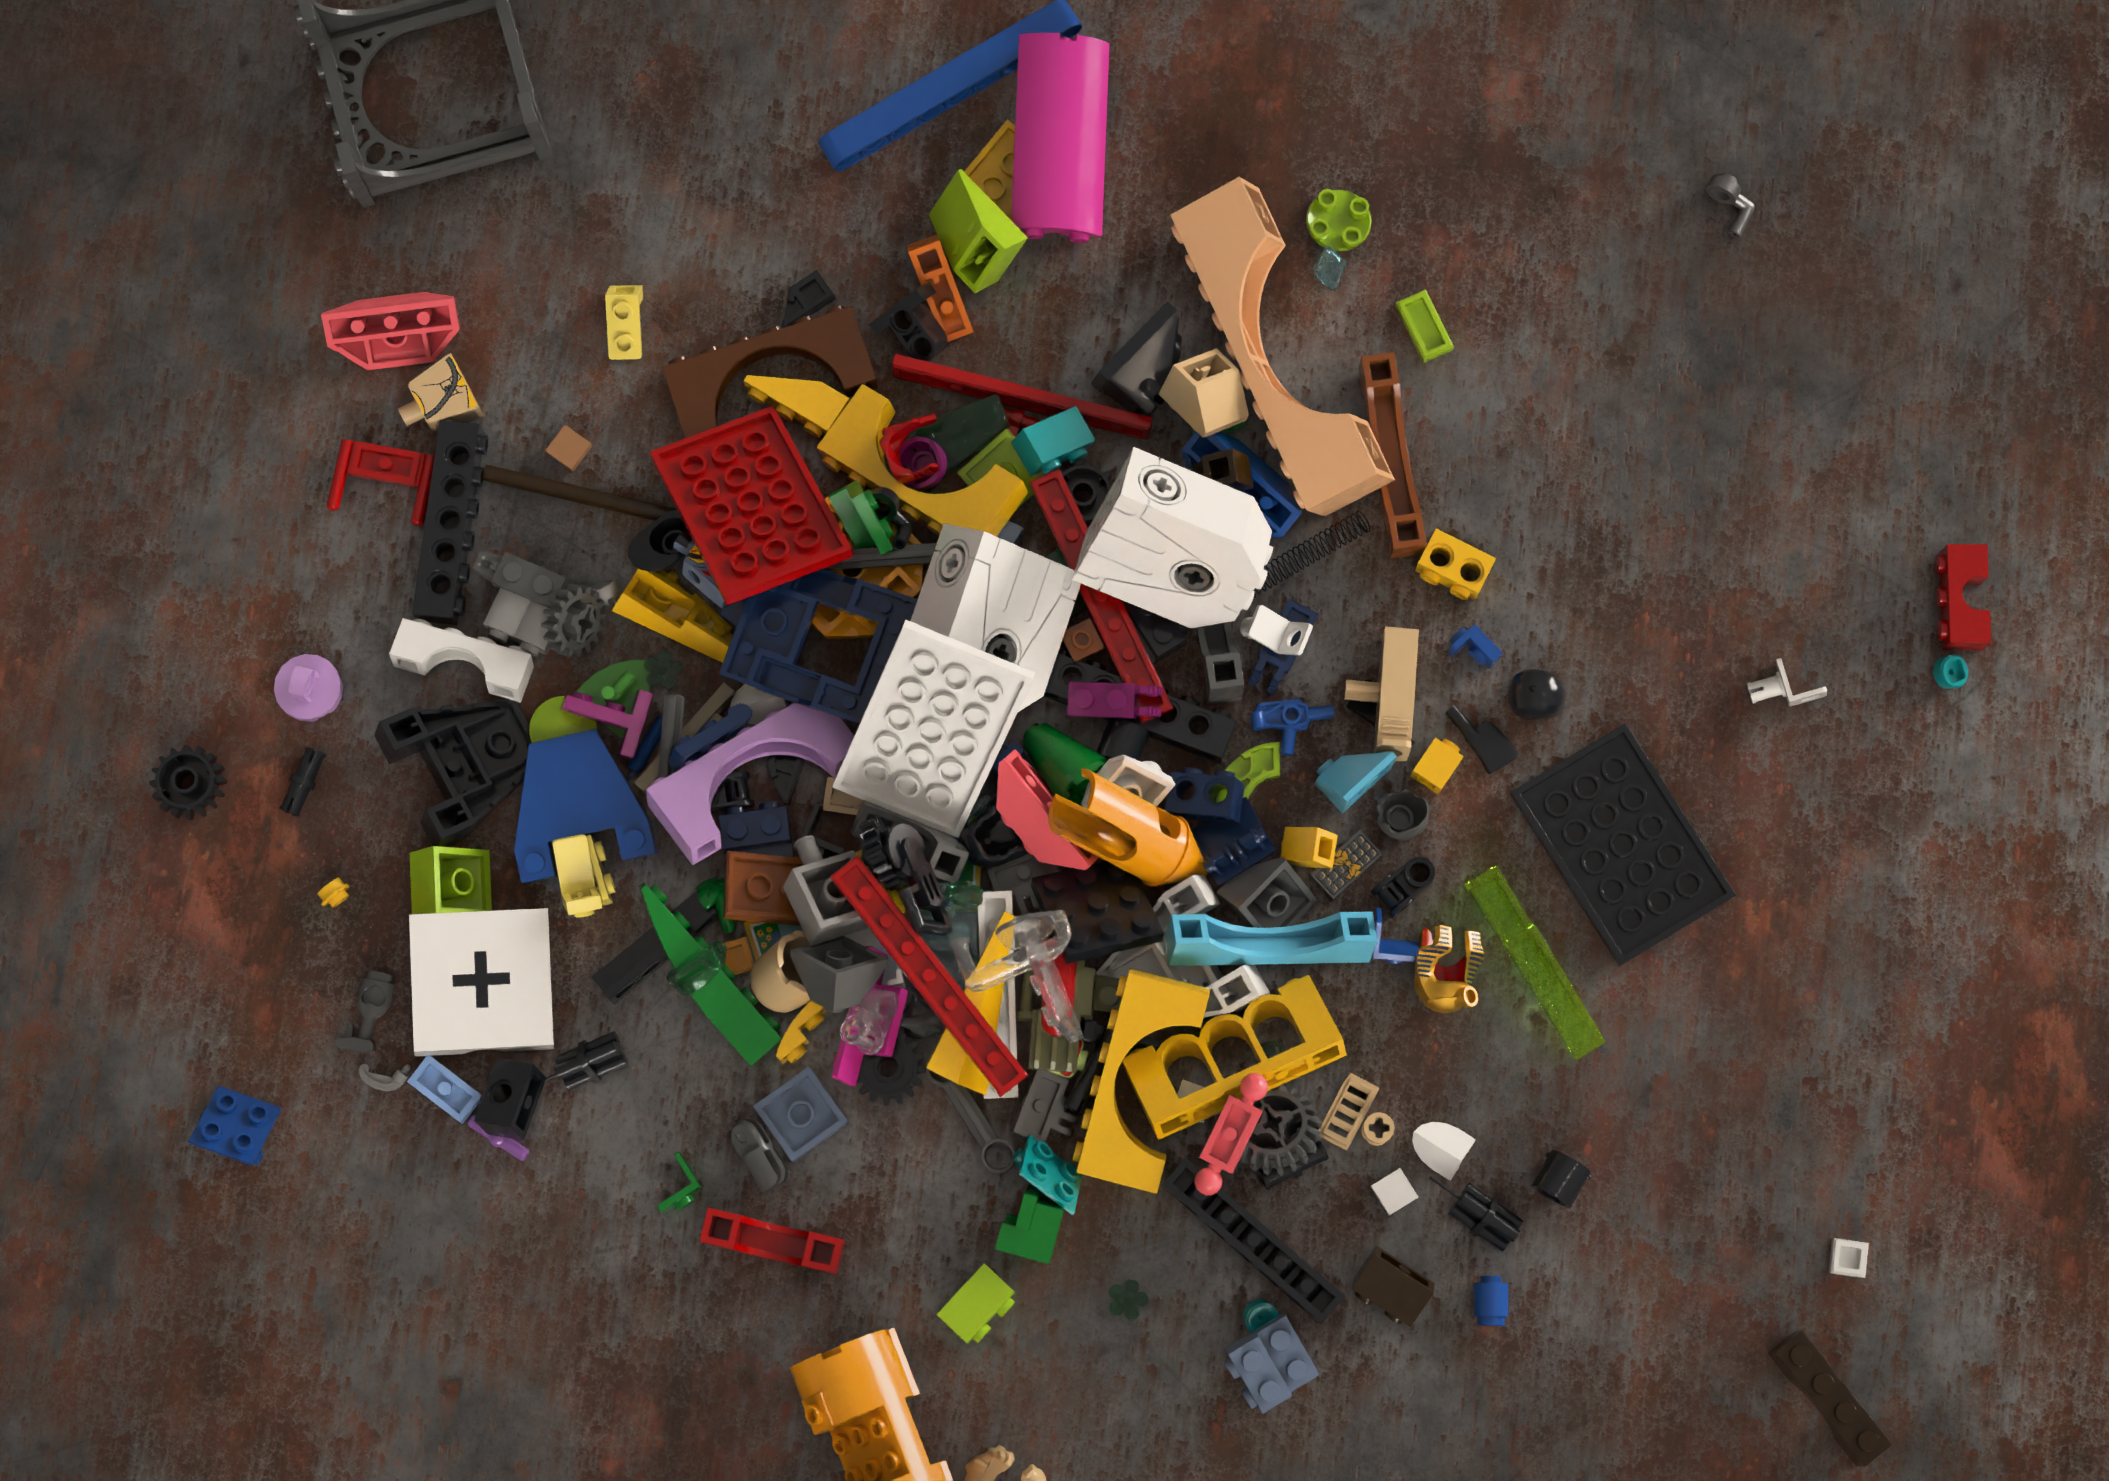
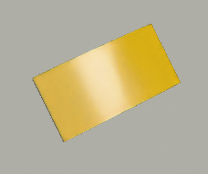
M810 1001L792 1021L776 1053V1057L782 1064L788 1060L792 1064L807 1052L805 1046L809 1041L802 1034V1031L805 1028L811 1031L824 1021L825 1017L822 1014L826 1010L823 1006Z

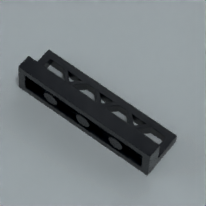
M699 891L693 893L671 911L673 914L678 910L691 924L686 930L694 939L719 919L717 912L712 906L708 910L702 907L698 900ZM654 928L649 929L592 976L593 980L614 1005L669 960Z

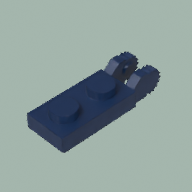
M1291 599L1287 601L1280 616L1290 622H1303L1314 625L1319 615ZM1301 631L1293 635L1290 646H1294L1298 642ZM1263 646L1258 655L1259 661L1248 683L1255 686L1259 682L1266 664L1278 669L1267 686V693L1273 696L1285 673L1288 674L1297 655L1277 654Z
M739 703L730 707L726 717L716 722L713 719L702 726L699 733L692 738L686 735L679 739L672 746L673 752L667 762L673 771L680 770L687 761H695L704 756L713 746L728 742L742 729L746 728L747 722L752 716V710L748 704Z

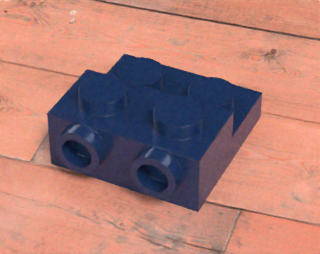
M779 802L759 804V810L746 812V807L744 806L731 807L725 810L726 815L719 816L724 855L727 851L794 857L788 810L786 806L780 807Z

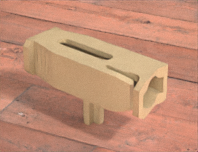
M1385 626L1381 639L1378 682L1346 680L1344 700L1377 703L1374 753L1393 752L1397 756L1395 761L1403 762L1408 760L1411 750L1419 629Z

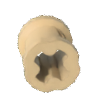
M1373 1113L1362 1124V1137L1370 1145H1383L1394 1134V1122L1385 1113ZM1376 1120L1380 1121V1126L1386 1127L1387 1130L1380 1135V1138H1376L1374 1131H1369V1127L1373 1126Z

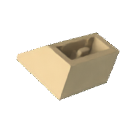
M1217 348L1174 364L1159 392V395L1203 438L1244 422L1249 417L1240 371Z

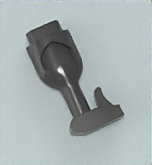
M368 970L367 978H362L357 998V1007L362 1015L358 1038L354 1037V1025L348 1023L345 1034L341 1038L336 1039V1048L362 1054L376 1053V1045L371 1039L376 1020L382 1017L389 1009L395 986L391 984L393 975Z

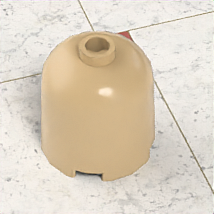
M796 930L791 934L783 936L763 953L752 966L750 973L751 989L756 999L772 1011L790 1012L811 1001L790 957L791 950L810 945L804 931Z

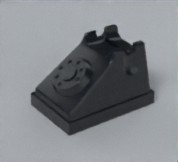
M1167 301L1104 365L1091 384L1099 392H1105L1129 412L1150 416L1157 408L1155 402L1161 405L1165 401L1159 395V392L1172 366L1177 364L1180 359L1182 337L1178 334L1180 319L1176 314L1177 310Z

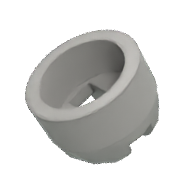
M614 578L604 580L591 587V590L599 593L597 600L604 601V606H609L608 599L610 598L614 603L618 601L620 592Z

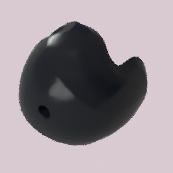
M1527 669L1517 673L1512 678L1508 690V700L1514 714L1522 719H1550L1561 713L1565 705L1566 693L1563 684L1553 673L1539 669ZM1532 687L1536 688L1534 692H1530Z

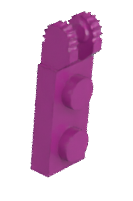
M1069 682L1067 716L1137 719V716L1161 717V708L1156 706L1137 707L1138 695L1149 697L1161 696L1163 687L1138 686L1137 684Z

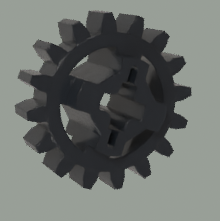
M877 816L862 822L859 825L861 830L859 835L863 841L859 844L862 848L861 857L866 867L869 868L876 879H879L880 883H884L887 890L893 891L908 883L907 879L895 874L898 869L893 866L886 851V838L891 828L888 829L887 825L884 826L882 819H878Z

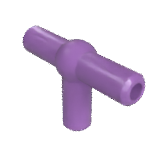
M471 1116L468 1126L487 1138L494 1147H501L520 1161H524L528 1157L529 1149L512 1138L487 1134L474 1121L476 1116Z

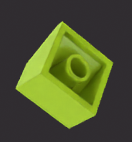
M431 846L410 852L412 914L492 911L489 850Z

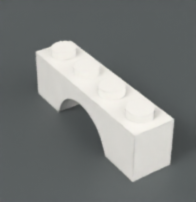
M417 618L413 621L402 619L389 652L393 667L421 675H426L433 667L448 660L470 662L484 673L489 694L520 703L534 668L531 654L521 647L512 645L507 648L497 645L489 638L480 636L475 639L465 636L464 633L457 629L448 627L443 630L433 627L431 623Z

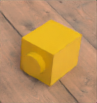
M1435 737L1413 769L1410 777L1439 795L1464 756L1458 753L1460 748L1447 739L1440 741Z
M1285 827L1281 843V857L1286 859L1288 863L1298 867L1333 868L1338 835L1318 827Z

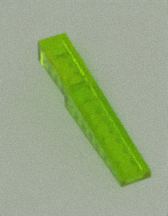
M1493 866L1464 883V886L1575 1060L1580 1059L1606 1043L1537 926L1531 923L1498 866Z

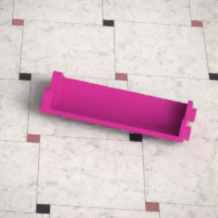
M1060 33L1019 34L1011 221L1028 239H1042L1044 234L1059 233L1069 237L1070 242L1087 243L1089 238L1102 237L1110 43L1082 35H1076L1075 38L1060 37Z

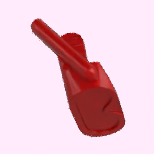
M934 413L892 425L882 430L883 437L879 440L880 446L887 457L892 474L901 484L930 477L939 471L938 464L932 463L915 472H911L910 469L904 468L900 461V449L905 438L918 428L936 423L937 418Z

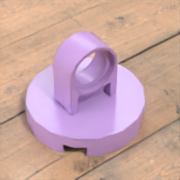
M303 654L293 657L280 668L275 677L274 693L277 703L286 714L299 721L314 722L328 713L331 714L342 699L343 683L339 672L330 661L319 655Z

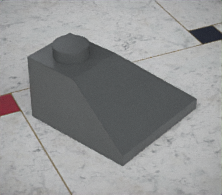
M1283 857L1255 864L1226 882L1216 892L1228 908L1247 927L1257 928L1293 926L1318 901Z
M845 936L813 946L807 945L791 950L790 957L810 1000L832 1013H840L845 1008L859 1005L888 966L889 959Z

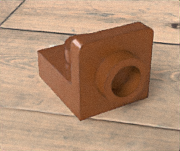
M1090 618L1066 629L1061 642L1063 649L1069 652L1073 662H1079L1103 650L1104 647Z

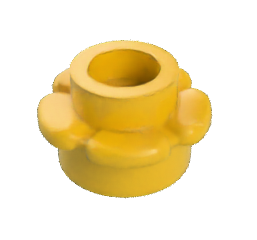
M339 877L328 883L318 892V896L323 901L321 905L326 906L330 904L332 908L337 907L349 897L346 892L349 885L347 883L344 884Z

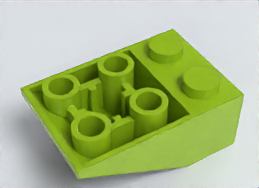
M962 169L957 170L929 213L952 270L974 293L998 282L1028 239Z

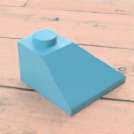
M1393 752L1345 755L1335 762L1330 758L1316 771L1319 777L1316 779L1315 785L1343 814L1392 769L1397 756Z

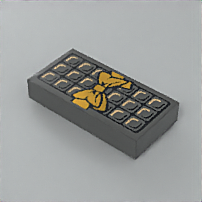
M1358 830L1335 851L1333 868H1317L1310 874V877L1333 901L1382 857L1383 853L1361 830Z

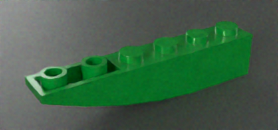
M643 882L638 887L649 919L667 958L682 984L702 1012L748 1064L752 1066L782 1039L776 1032L781 1028L780 1025L768 1012L762 1016L755 1009L754 1005L758 1003V1000L746 987L739 990L731 980L736 977L735 974L723 961L717 965L711 959L709 954L713 952V949L701 936L694 939L686 929L691 924L678 910L672 914L666 908L664 903L668 898L655 884L649 888Z

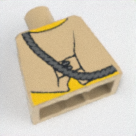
M451 353L409 382L408 387L415 400L398 408L406 426L425 418L432 432L438 431L440 420L466 423L484 416Z

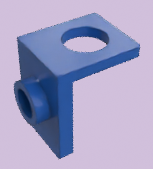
M1376 907L1374 922L1378 942L1372 954L1373 958L1384 959L1386 962L1399 964L1404 961L1415 962L1419 949L1418 942L1380 938L1382 911L1381 908Z

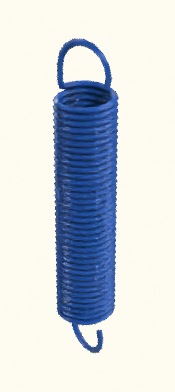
M663 712L661 716L656 717L657 719L642 740L634 757L628 763L627 768L630 772L626 779H628L632 770L637 773L641 772L649 756L658 745L657 743L661 739Z

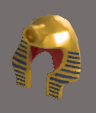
M1436 926L1434 940H1432V934L1429 929L1424 928L1419 933V949L1415 961L1414 987L1424 1006L1438 1013H1452L1463 1006L1466 1008L1475 1006L1478 1002V994L1471 985L1478 968L1484 960L1480 933L1465 931L1466 954L1456 964L1444 967L1440 965L1438 960L1451 952V927Z

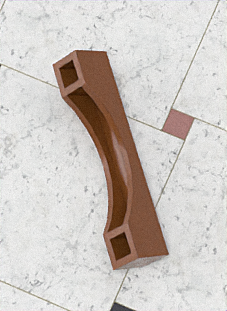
M1395 352L1361 356L1359 374L1367 421L1395 481L1379 488L1390 559L1423 554L1427 542L1422 512L1416 495L1409 462Z

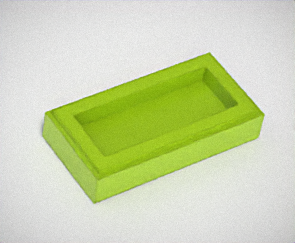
M1426 289L1396 302L1395 307L1423 363L1453 351L1454 346Z

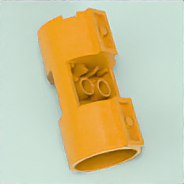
M895 1328L880 1330L841 1344L839 1347L801 1361L790 1368L802 1399L805 1418L811 1425L814 1435L830 1431L833 1449L840 1457L845 1470L846 1481H953L946 1461L930 1465L906 1400L920 1393Z

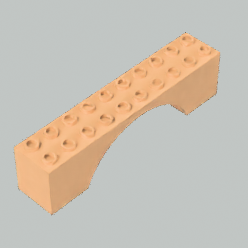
M1237 177L1171 214L1170 216L1175 224L1171 227L1176 240L1180 244L1183 243L1188 254L1185 255L1187 265L1193 273L1197 272L1201 281V284L1198 285L1199 291L1206 302L1210 301L1215 311L1212 314V319L1218 330L1224 331L1228 342L1225 343L1227 352L1234 361L1237 360L1242 370L1240 372L1242 384L1247 390L1251 389L1256 400L1252 402L1253 408L1257 416L1261 420L1264 419L1269 431L1266 432L1267 439L1271 446L1280 452L1283 459L1280 461V467L1287 479H1292L1297 489L1293 491V494L1300 508H1305L1306 511L1321 516H1327L1395 481L1368 421L1350 413L1331 414L1309 409L1296 400L1282 386L1268 363L1259 327L1261 295L1269 271L1286 245L1260 189L1243 178Z

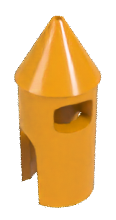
M1085 768L1081 769V774L1089 779L1091 784L1090 796L1087 802L1088 809L1055 793L1048 813L1050 830L1063 839L1138 877L1145 885L1159 886L1182 882L1192 875L1204 874L1205 877L1207 876L1208 872L1202 864L1204 858L1188 822L1183 817L1174 816Z

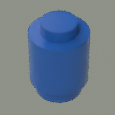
M1480 1276V1283H1473L1474 1317H1477V1325L1505 1326V1317H1509L1508 1283H1501V1276Z

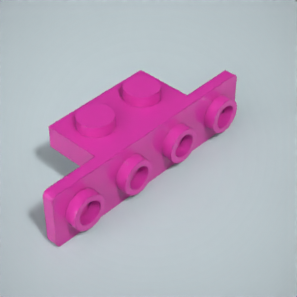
M865 946L888 958V955L872 946ZM885 970L859 1005L849 1007L846 1021L842 1027V1036L837 1056L833 1062L832 1078L848 1086H856L864 1054L892 1057L908 991L902 987L881 985Z

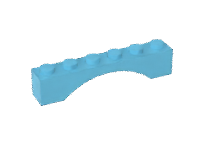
M1338 912L1326 918L1304 924L1273 928L1233 925L1216 920L1207 914H1172L1164 936L1169 966L1369 963L1378 942L1373 912Z

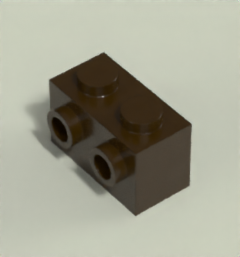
M1375 1246L1354 1277L1352 1289L1356 1291L1355 1295L1362 1302L1368 1305L1374 1303L1384 1309V1314L1397 1324L1404 1322L1411 1327L1434 1294L1435 1283L1383 1249Z

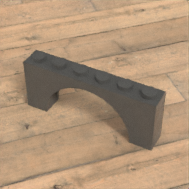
M1230 622L1204 626V628L1196 627L1208 706L1240 702L1244 690V679L1240 653L1237 652Z

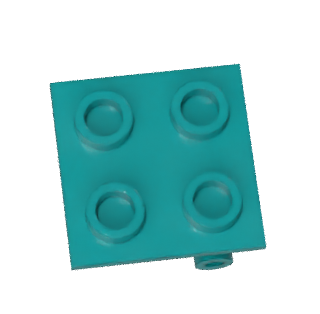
M1029 1134L1025 1150L1018 1149L1012 1157V1160L1016 1162L1015 1166L1020 1169L1019 1175L1073 1215L1076 1209L1082 1174L1076 1173L1077 1168L1072 1163L1065 1162L1057 1156L1045 1142L1038 1141Z

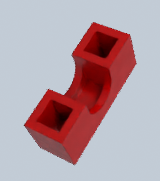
M1947 544L1935 557V572L1940 574L1941 586L1937 587L1936 605L1941 607L1942 620H1938L1937 637L1939 640H1942L1943 650H1984L1991 644L1990 610H1977L1968 606L1963 599L1962 591L1964 586L1981 585L1989 577L1988 544Z

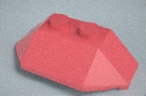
M429 292L357 300L321 314L327 347L338 351L347 359L366 370L434 362L460 329L454 296Z
M1014 749L999 762L996 809L1001 814L1002 821L1007 827L1015 831L1022 840L1025 850L1029 854L1034 855L1039 862L1086 870L1099 857L1063 839L1050 830L1048 813L1054 796L1041 775L1026 760L1022 759L1020 753Z

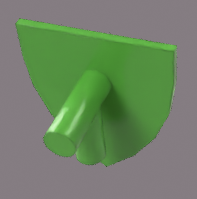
M628 660L612 664L596 672L576 692L592 696V703L605 706L606 702L626 707L624 713L630 714L636 691L641 689L650 692L651 672L649 660ZM604 724L622 739L624 729Z

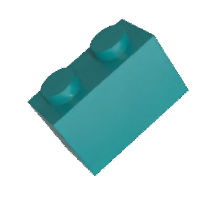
M1074 406L1022 429L1011 443L1031 477L1040 472H1043L1044 475L1059 469L1064 461L1069 460L1070 463H1075L1088 455L1087 449L1093 444L1095 438L1078 408Z

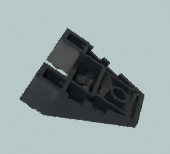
M513 700L473 703L472 706L460 707L445 705L441 706V708L426 710L411 708L379 721L374 734L389 764L415 753H421L445 801L426 809L420 824L432 846L448 847L466 839L524 781L529 744L532 743L529 734V724L517 701Z

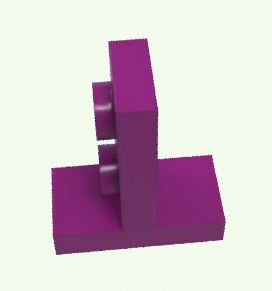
M641 689L636 691L630 714L624 713L626 707L606 702L605 706L592 703V696L575 691L573 696L566 695L563 698L560 710L624 729L617 756L632 759L653 693Z

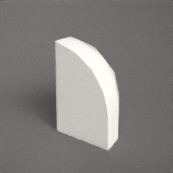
M743 685L732 698L730 707L739 703L748 704L752 710V716L747 723L757 725L764 721L771 712L781 711L789 705L783 698L757 690L748 685Z
M1441 1122L1422 1124L1414 1131L1412 1138L1415 1152L1420 1159L1432 1170L1450 1181L1476 1140L1462 1130Z

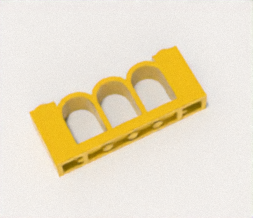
M1310 975L1288 981L1284 986L1278 988L1279 995L1268 994L1251 1002L1244 1011L1243 1018L1233 1014L1215 1016L1206 1022L1200 1031L1199 1038L1192 1034L1174 1035L1162 1042L1157 1051L1151 1045L1146 1048L1136 1049L1124 1057L1122 1063L1127 1077L1158 1140L1222 1112L1229 1095L1241 1099V1081L1250 1073L1262 1075L1268 1083L1269 1091L1347 1056L1343 1038ZM1268 1018H1284L1292 1024L1302 1044L1268 1059L1255 1035V1030L1261 1022ZM1239 1037L1250 1046L1258 1064L1223 1079L1211 1055L1212 1048L1223 1038ZM1186 1056L1196 1057L1206 1065L1214 1084L1179 1099L1167 1075L1168 1069L1179 1058Z

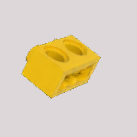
M1436 528L1415 571L1420 573L1421 579L1432 585L1440 583L1450 588V593L1462 600L1470 598L1475 601L1496 558ZM1437 553L1442 554L1446 557L1448 564L1441 567L1436 566L1432 563L1430 556ZM1466 568L1472 569L1476 572L1478 579L1472 582L1466 581L1462 578L1460 571Z

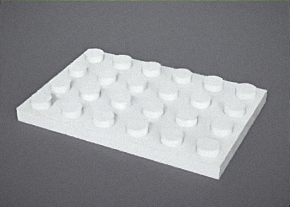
M905 619L832 788L959 838L1029 690L1035 672Z

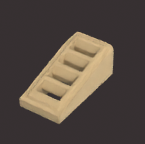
M1349 1072L1322 1122L1321 1129H1319L1321 1138L1347 1151L1379 1087ZM1349 1086L1367 1094L1366 1099L1364 1100L1348 1092ZM1344 1098L1360 1106L1359 1113L1341 1104L1342 1099ZM1336 1111L1354 1119V1123L1350 1125L1335 1117ZM1332 1123L1347 1131L1346 1138L1327 1129L1329 1124Z

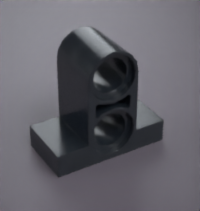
M929 281L869 324L876 335L890 326L910 356L923 361H929L940 354L948 343L945 331L924 303L926 299L936 293ZM904 310L911 315L912 322L905 317ZM924 338L931 343L932 349L925 345Z

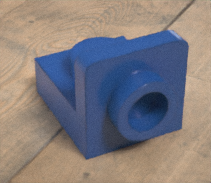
M1475 624L1469 630L1462 627L1449 640L1452 645L1448 650V654L1451 657H1454L1467 645L1470 648L1468 653L1472 659L1479 665L1485 664L1489 669L1499 661L1503 654Z

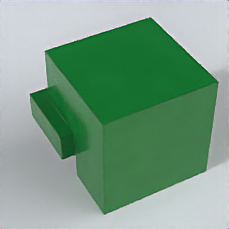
M1029 1183L1024 1193L1018 1216L1010 1213L1006 1214L1005 1221L1001 1224L995 1249L1049 1264L1065 1209L1047 1195L1041 1194L1039 1189Z

